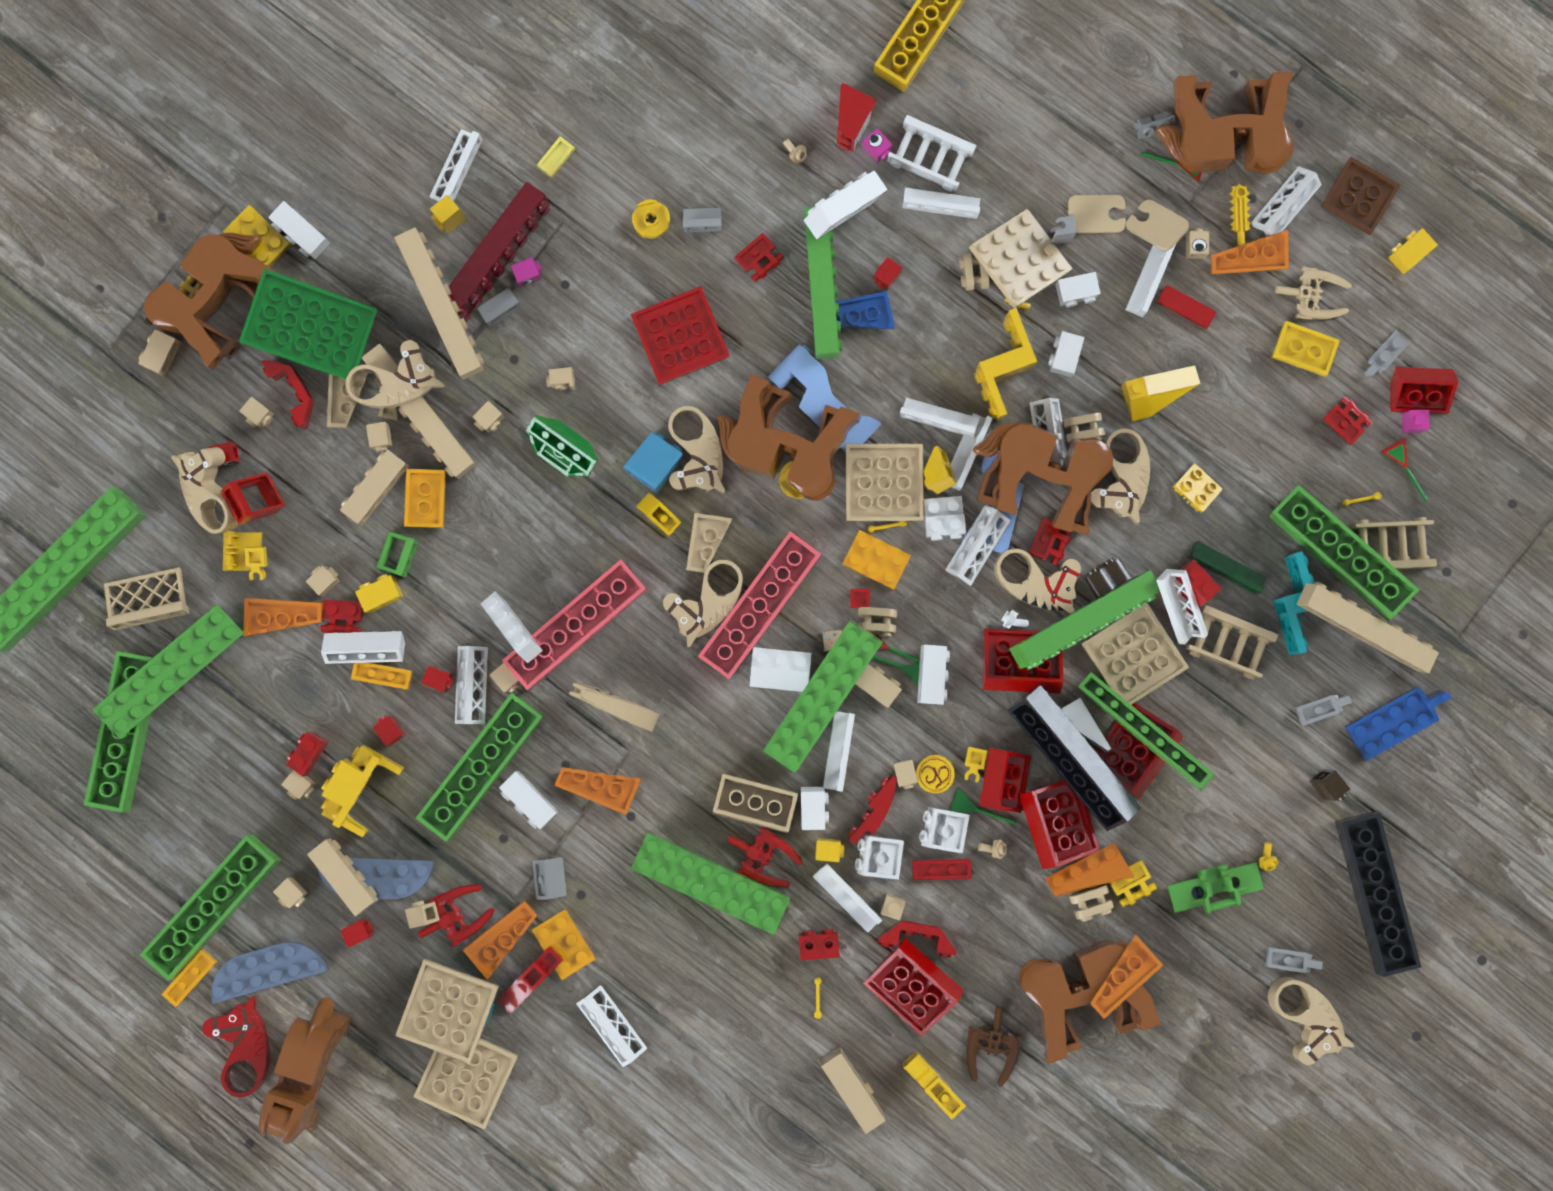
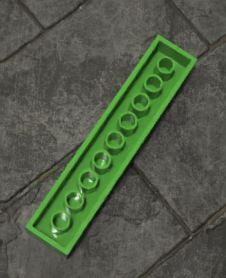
M111 486L0 596V651L9 652L147 516L121 489Z

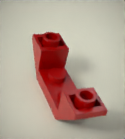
M266 359L263 360L262 363L265 367L262 369L268 378L271 377L278 381L285 377L288 384L296 389L297 392L294 394L302 404L290 410L293 415L290 418L296 427L299 426L304 430L307 429L315 402L297 370L289 365Z
M899 920L881 933L877 939L878 942H881V946L893 948V945H898L900 930H903V934L915 935V932L922 933V937L934 939V936H937L935 950L939 952V956L951 958V955H956L957 953L940 927Z

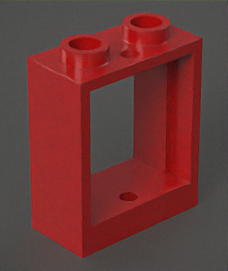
M268 472L229 482L221 490L238 525L277 514L285 506ZM257 486L268 508L252 512L241 490Z

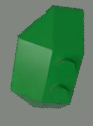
M537 415L533 417L526 433L530 437L536 454L567 477L588 476L598 461L591 443L559 420Z

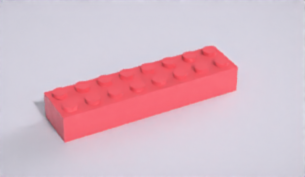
M790 531L698 657L730 680L817 563L821 553Z
M620 559L531 635L543 650L527 663L514 650L502 662L525 689L530 691L648 590Z

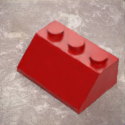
M1395 367L1390 383V411L1429 410V413L1448 414L1459 383L1454 370Z
M989 748L979 806L1021 813L1022 803L1019 794L1025 792L1031 756Z

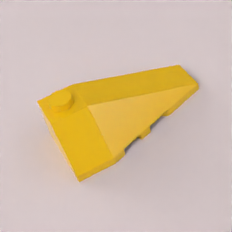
M1191 366L1124 382L1121 388L1131 422L1150 418L1198 386L1200 381L1196 367Z

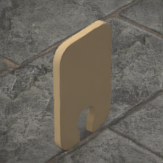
M1120 195L1072 196L1068 201V216L1074 214L1076 234L1121 233L1125 229L1126 218L1112 220L1108 213L1112 208L1125 210V199Z
M1146 200L1138 207V210L1150 214L1146 221L1140 222L1133 215L1126 221V227L1130 232L1164 251L1173 248L1189 228V223L1185 218L1153 200Z

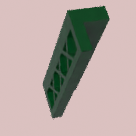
M1199 541L1195 543L1188 559L1191 561L1195 560L1199 565L1255 595L1263 592L1264 588L1262 585L1267 577Z

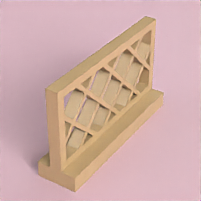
M181 568L104 584L108 613L106 625L113 630L190 614L189 607L186 605ZM176 574L177 580L173 586L165 582L170 575ZM157 578L160 582L154 590L147 587L151 579ZM138 582L141 586L133 594L128 589L132 583ZM163 584L170 587L165 597L157 593ZM119 586L122 590L114 598L111 596L110 588ZM144 588L152 592L146 601L138 597ZM175 590L179 593L180 601L172 603L168 599ZM126 592L133 596L127 605L120 602V599ZM155 595L162 598L158 606L153 607L149 604ZM136 599L143 602L139 610L134 611L130 608ZM117 603L125 607L120 614L114 615L113 609Z

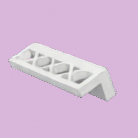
M463 129L460 130L429 196L431 199L439 202L448 194L453 201L455 200L483 140L479 133L475 131L469 133ZM466 136L469 139L465 148H462L461 141ZM462 153L458 163L455 165L453 162L454 156ZM454 170L450 180L447 182L445 178L446 173ZM446 187L442 197L436 196L439 189Z
M1298 166L1251 222L1252 227L1264 231L1266 236L1282 232L1322 185L1317 173ZM1300 174L1305 175L1302 180L1296 181ZM1294 188L1291 194L1284 196L1287 190ZM1282 203L1279 208L1272 210L1275 204ZM1270 218L1265 225L1260 223L1262 219Z
M905 188L902 208L977 219L980 213V198Z
M1152 245L1126 306V311L1140 317L1147 313L1175 245L1167 251Z
M906 398L904 406L900 410L902 418L975 438L980 418L909 398Z
M1047 398L1030 402L1033 425L1040 427L1044 423L1047 425V431L1053 432L1058 436L1050 461L1063 466L1067 449L1059 399ZM1044 404V413L1040 416L1037 414L1036 406Z
M975 413L972 414V416L980 418L975 438L963 435L951 462L957 484L951 488L958 491L961 490L977 455L973 452V447L983 441L992 418L989 416L984 418Z
M985 505L945 570L971 586L1011 520L999 510ZM999 518L1002 519V523L996 528V522ZM991 535V541L989 544H986L987 537ZM981 551V557L976 561V555ZM969 568H971V573L969 577L966 578L964 575Z
M1166 569L1156 581L1178 644H1186L1191 637L1206 638L1208 633L1187 571ZM1176 576L1182 578L1183 584L1176 579ZM1181 591L1188 596L1189 600L1182 596ZM1186 607L1193 611L1194 616L1187 611ZM1192 623L1199 628V631L1193 629Z
M458 646L455 724H485L488 647ZM474 651H481V660L478 663L474 659ZM476 670L481 673L480 679L477 682L473 678ZM476 689L480 692V698L477 701L473 698V692ZM475 708L479 711V720H472V711Z
M836 712L834 715L823 787L826 789L843 792L855 714Z
M827 862L813 875L814 879L867 932L882 921L881 917Z
M601 985L576 1003L622 1067L633 1062L647 1049ZM599 993L603 998V1004H597L593 996ZM607 1010H611L614 1013V1020H609L606 1016ZM618 1026L625 1028L626 1036L620 1035ZM630 1041L635 1042L639 1047L635 1054L630 1048Z

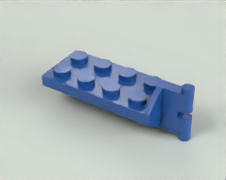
M1416 686L1350 723L1345 728L1364 760L1367 761L1439 721L1434 707L1450 700L1451 695L1437 690L1431 695L1426 696L1420 687Z

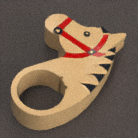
M1009 549L997 557L994 564V573L999 583L1009 594L1024 603L1038 608L1054 611L1064 610L1068 614L1075 611L1073 604L1077 597L1074 586L1081 572V566L1077 560L1066 559L1062 561L1059 571L1045 577L1031 555L1024 550ZM1011 553L1020 554L1028 563L1026 580L1021 584L1010 583L1001 574L1002 560Z

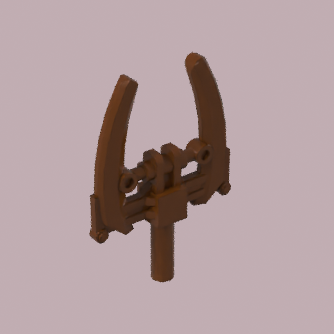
M996 1006L992 1029L983 1031L984 1028L973 1029V1026H969L967 1063L973 1082H976L978 1079L976 1054L979 1050H985L987 1055H990L991 1052L994 1053V1056L1000 1053L1007 1056L1004 1069L998 1079V1086L1002 1087L1013 1071L1018 1052H1020L1022 1036L1018 1035L1016 1037L1012 1033L1005 1035L1000 1030L1003 1007ZM979 1039L986 1040L988 1045H981ZM1002 1043L1008 1044V1048L1001 1049L998 1046Z

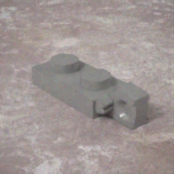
M1395 330L1370 356L1368 361L1370 366L1364 371V374L1370 378L1377 371L1379 373L1385 371L1410 342Z
M1335 694L1295 707L1301 726H1305L1339 714L1343 711L1342 706L1352 702L1349 695L1338 698V695Z
M1274 947L1267 948L1266 967L1301 973L1310 972L1311 968L1322 970L1323 962L1312 959V954Z

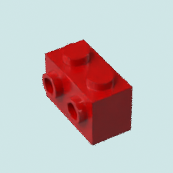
M314 732L303 733L297 742L299 744L298 747L287 758L288 763L286 766L302 776L310 774L329 741Z
M822 929V933H814V930H804L802 934H799L800 960L840 958L838 932H834V929Z

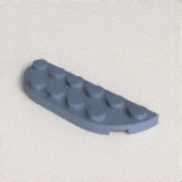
M350 858L353 862L352 867L363 874L366 885L368 887L371 886L376 891L377 899H400L414 894L428 881L434 867V860ZM318 869L319 875L323 882L326 884V886H328L332 891L336 893V891L333 889V887L330 885V883L326 880V878Z
M284 942L248 952L230 959L220 968L212 984V1004L328 971L322 957L315 950L298 942Z

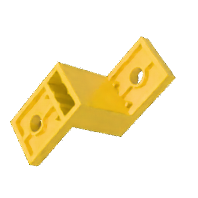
M1017 308L1009 310L1003 322L1006 332H1010L1012 338L1010 343L1013 350L979 362L974 373L976 382L980 383L983 389L981 390L982 398L988 402L990 407L988 408L989 416L995 420V423L1002 421L1007 415L996 382L1031 370L1037 363Z

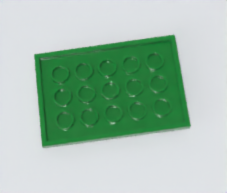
M264 269L239 343L346 380L349 372L359 366L378 309Z

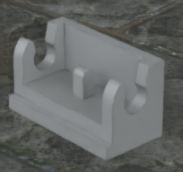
M1074 214L1060 217L1055 221V223L1063 222V224L1050 230V233L1055 232L1051 239V244L1071 243L1077 233Z

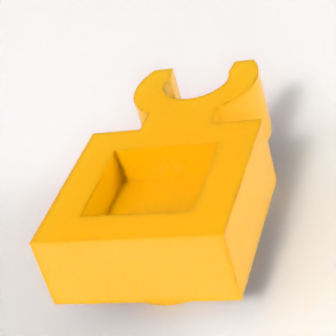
M245 547L246 567H251L252 569L249 573V579L254 580L255 573H258L260 580H264L266 573L262 567L267 566L266 547Z
M973 747L967 748L964 766H968L969 770L964 775L965 780H968V776L973 773L975 775V782L979 781L978 769L984 770L987 750Z

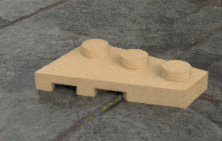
M369 372L361 373L354 381V392L358 398L361 395ZM329 374L327 428L347 429L357 402L349 396L346 390V380Z
M694 513L687 571L705 573L732 518Z

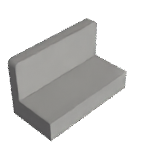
M721 208L684 209V232L722 231Z
M507 288L479 306L478 311L488 326L492 327L521 308V305L511 290Z
M563 858L532 861L536 900L566 896Z

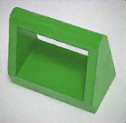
M388 532L376 568L406 578L418 541ZM394 538L406 541L396 570L385 567Z

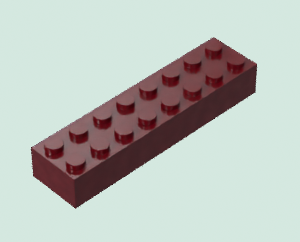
M527 181L449 285L452 292L449 295L452 302L456 301L460 309L457 312L460 319L464 318L466 323L471 317L470 313L472 310L478 308L481 304L483 295L489 293L493 288L495 279L502 276L506 264L514 260L515 252L518 248H522L527 242L526 237L530 232L536 230L539 224L538 221L541 217H545L550 210V204L546 195Z

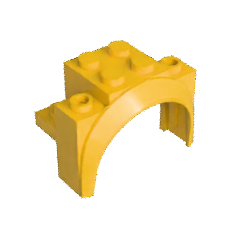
M362 745L360 748L356 747L351 756L354 759L345 758L339 762L337 761L331 771L334 773L333 776L327 779L321 788L324 790L322 796L326 798L321 806L324 809L321 815L334 821L332 825L338 828L343 826L361 837L365 836L368 829L355 821L348 813L369 781L374 768L380 765L398 775L405 768L366 745Z

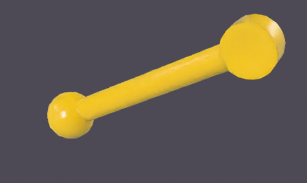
M1376 492L1367 497L1353 500L1345 499L1342 501V505L1347 507L1350 504L1366 500H1379L1382 495Z
M899 521L876 527L869 526L867 530L869 533H873L875 530L896 526L904 527L907 525V521Z
M817 977L814 979L816 984V1011L814 1012V1017L820 1019L822 1017L820 1011V984L822 980Z

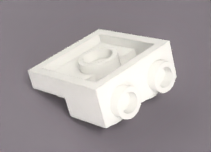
M962 496L923 499L926 538H931V541L943 540L945 536H950V539H960L962 535L966 534Z
M928 807V811H925L923 815L925 828L920 832L919 836L922 842L921 845L928 848L963 853L970 815Z
M862 835V839H859L857 845L860 851V856L855 861L857 874L899 880L904 841Z

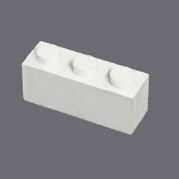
M285 201L268 217L273 222L271 226L279 233L281 231L286 233L285 238L292 245L297 243L301 247L299 251L307 258L311 256L316 259L330 244L320 232Z
M921 645L917 703L944 705V701L947 700L945 682L948 681L949 673L946 670V662H949L950 658L947 646Z
M515 771L499 787L502 791L500 794L507 801L511 800L515 804L514 808L521 815L525 814L529 818L528 823L535 829L537 827L539 829L544 828L559 812L519 771Z

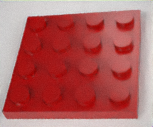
M702 286L631 314L659 385L730 358Z

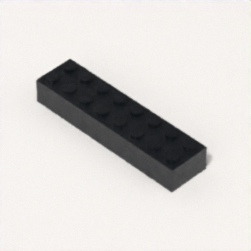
M1041 685L1021 697L1008 709L1012 717L1106 831L1128 822L1141 809L1136 799L1130 795L1123 783L1116 778L1111 769L1099 757V754L1093 750L1086 741V738L1079 733L1072 721L1065 716L1061 708L1051 699L1048 692Z
M1368 812L1336 820L1337 832L1375 973L1386 977L1421 968L1380 813Z

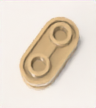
M970 252L962 253V257H959V268L963 269L964 275L961 276V287H965L966 291L974 290V284H980L981 289H989V274L977 258H971ZM978 265L979 276L973 277L972 266Z
M1101 413L1063 420L1064 427L1071 428V434L1066 435L1067 443H1071V440L1075 438H1097L1102 441L1105 431L1104 428H1098L1097 423L1102 421ZM1089 425L1090 430L1079 432L1078 426Z
M861 607L858 609V617L864 618V622L858 623V625L871 634H880L882 638H892V635L896 634V625L891 624V620L897 619V610ZM871 619H883V624L871 623Z
M1106 884L1098 885V887L1089 888L1069 896L1071 904H1078L1079 909L1074 911L1077 919H1081L1084 922L1093 919V915L1100 913L1102 916L1111 913L1114 905L1111 899L1105 900L1104 895L1109 893ZM1097 898V903L1086 905L1085 901Z

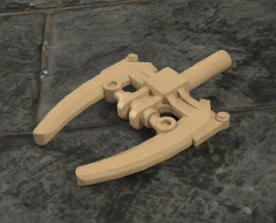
M1302 267L1303 275L1299 277L1300 281H1302L1301 286L1298 288L1276 286L1275 293L1293 295L1296 296V299H1299V304L1296 306L1298 314L1295 316L1296 319H1331L1349 312L1348 308L1319 310L1318 303L1319 300H1322L1320 294L1323 293L1320 287L1322 281L1337 284L1345 289L1352 287L1351 283L1330 272ZM1311 280H1314L1316 284L1314 289L1310 286ZM1312 299L1314 302L1313 307L1308 308V302Z

